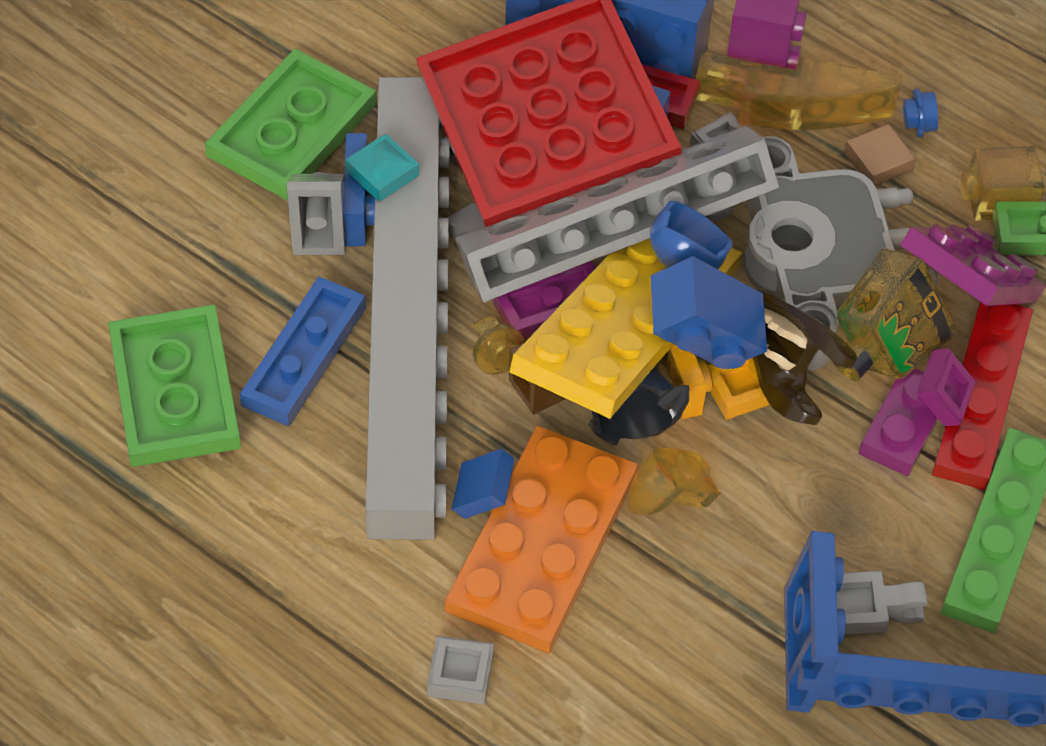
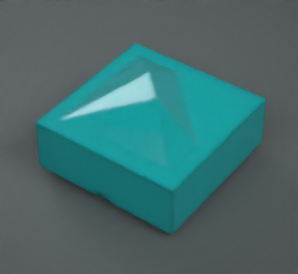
M386 133L345 159L346 171L379 202L420 176L419 163Z

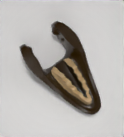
M759 291L763 293L767 352L753 357L759 386L771 407L783 417L799 423L818 425L822 418V412L805 391L809 364L816 353L821 350L836 367L853 368L857 361V354L843 339L817 318L780 298Z

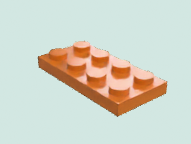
M536 426L511 474L506 503L492 510L445 599V612L550 654L637 477L639 464Z

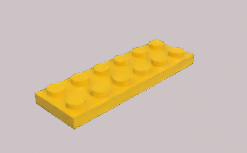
M650 238L610 253L514 353L509 372L610 419L673 346L672 343L653 333L651 275L666 269V267L660 263L654 253ZM731 248L724 263L718 270L732 276L738 269L743 252Z

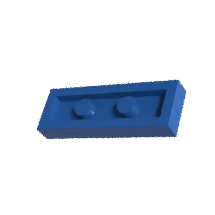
M318 276L241 391V406L286 426H290L366 309V295Z

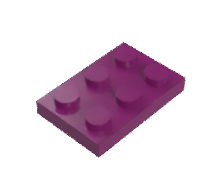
M933 224L932 227H911L900 243V246L986 306L1036 303L1046 288V284L1034 277L1038 270L1032 264L1015 254H1010L1008 258L992 248L995 240L990 235L972 225H968L966 229L951 224L949 228L938 224Z

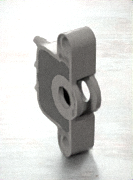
M773 136L762 137L765 139L779 188L746 200L751 224L748 231V247L744 256V271L750 283L756 289L780 298L817 318L836 334L839 323H842L840 314L849 299L851 306L860 301V295L863 292L868 293V299L862 303V316L874 314L875 309L879 306L882 307L883 312L886 311L891 301V295L883 284L878 285L881 283L879 277L874 276L876 274L871 269L879 256L888 266L900 292L917 290L915 286H911L913 283L909 280L916 269L898 271V259L895 253L897 249H905L900 246V243L906 236L909 228L889 230L883 209L898 208L900 205L911 204L913 202V192L911 189H898L896 187L876 189L868 177L854 170L836 169L799 173L794 152L786 141ZM920 269L924 277H927L930 287L938 284V274L935 270L923 271ZM819 350L809 364L808 370L822 368L829 363L830 359Z

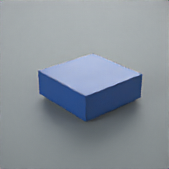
M498 449L461 463L451 510L466 519L505 505L514 457L503 449Z

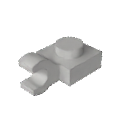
M882 571L844 573L841 589L837 592V608L844 609L846 614L844 635L887 632L889 617L902 623L924 621L923 607L927 606L924 583L907 582L899 585L884 586Z

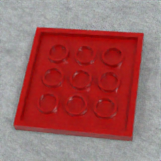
M574 0L416 58L420 75L485 227L556 202L559 199L588 188L606 184L612 179L636 170L654 167L663 160L682 153L681 145L611 0Z

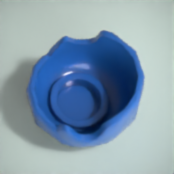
M669 201L655 218L650 229V242L654 253L660 263L666 268L694 256L719 269L732 247L731 239L718 226L704 215L678 201Z

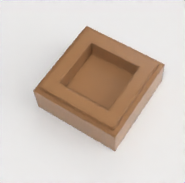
M890 124L846 141L845 154L857 170L873 182L874 186L914 169L916 158Z

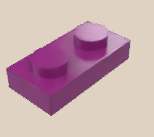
M592 261L493 298V304L514 343L530 338L596 269Z
M914 367L906 372L899 373L862 440L858 453L908 477L938 422V418L917 394L924 372Z

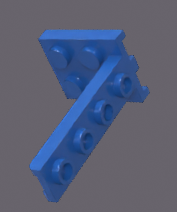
M811 531L784 586L786 710L809 713L816 700L836 702V704L844 708H861L867 705L894 708L898 713L907 715L920 714L926 711L951 714L954 718L963 721H973L981 718L1009 720L1012 725L1019 727H1031L1046 723V675L839 653L838 644H841L843 641L846 627L845 610L837 608V592L840 591L843 582L844 562L842 557H835V533Z

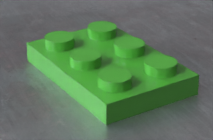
M294 49L205 142L206 157L288 201L287 181L292 174L315 173L345 140L346 133H351L377 104L376 90Z
M215 304L108 322L131 467L241 449Z

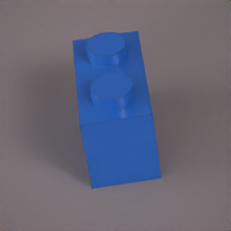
M694 256L651 275L654 335L676 345L681 350L689 351L713 363L714 366L721 369L738 368L744 365L746 360L767 352L763 293Z

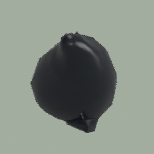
M660 360L610 419L592 411L593 418L589 421L588 425L595 435L617 446L620 439L658 436L676 424L689 403V385L678 384L675 386L667 368Z

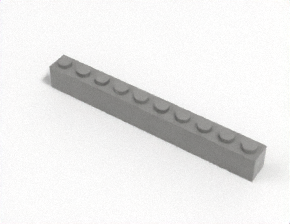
M379 77L377 139L385 133L419 163L420 176L379 202L375 199L366 480L367 539L435 540V518H446V484H435V470H446L447 437H436V424H447V391H436L437 378H447V346H437V334H448V302H437L438 291H448V259H438V249H448L449 218H439V208H449V177H439V168H449V141L447 137H440V129H443L423 79L414 77Z

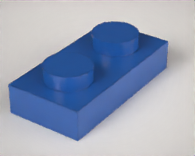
M346 133L345 159L367 146V133ZM345 161L343 199L345 246H366V226H374L375 198L371 194H367V190L346 171Z

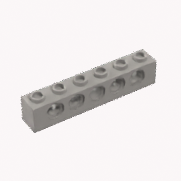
M744 126L684 149L681 154L665 159L654 167L641 168L612 179L606 184L588 188L488 227L484 226L455 237L471 285L481 300L486 302L650 238V229L655 218L669 201H678L700 214L708 216L779 188L765 139L748 126Z

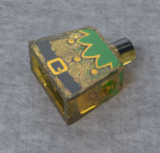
M883 248L878 253L837 311L836 319L849 342L848 345L857 354V361L853 368L837 367V369L846 378L858 382L868 370L894 379L904 378L930 357L932 350L940 349L958 333L923 259Z

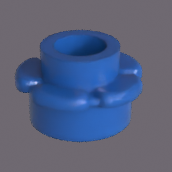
M914 89L912 91V98L903 99L905 128H916V136L918 138L923 137V132L938 130V108L934 91L920 92L919 89Z

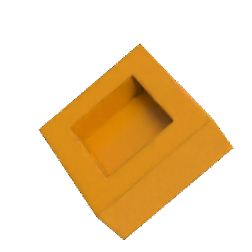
M673 345L668 350L666 368L675 386L678 384L689 385V403L681 418L687 419L703 415L706 392H710L712 389L708 366L704 360L697 361L695 354L681 350L676 345Z
M753 358L746 360L744 365L734 369H721L713 364L707 365L712 382L710 392L726 420L770 405L759 386Z

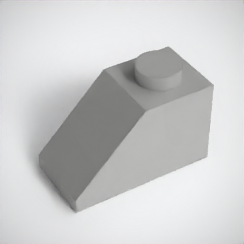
M323 172L292 174L287 181V196L293 255H345L343 221L344 174H327Z

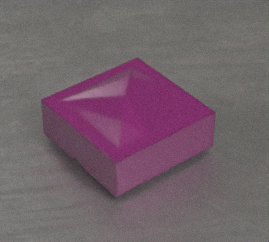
M949 348L932 350L917 394L944 426L960 425L976 381Z

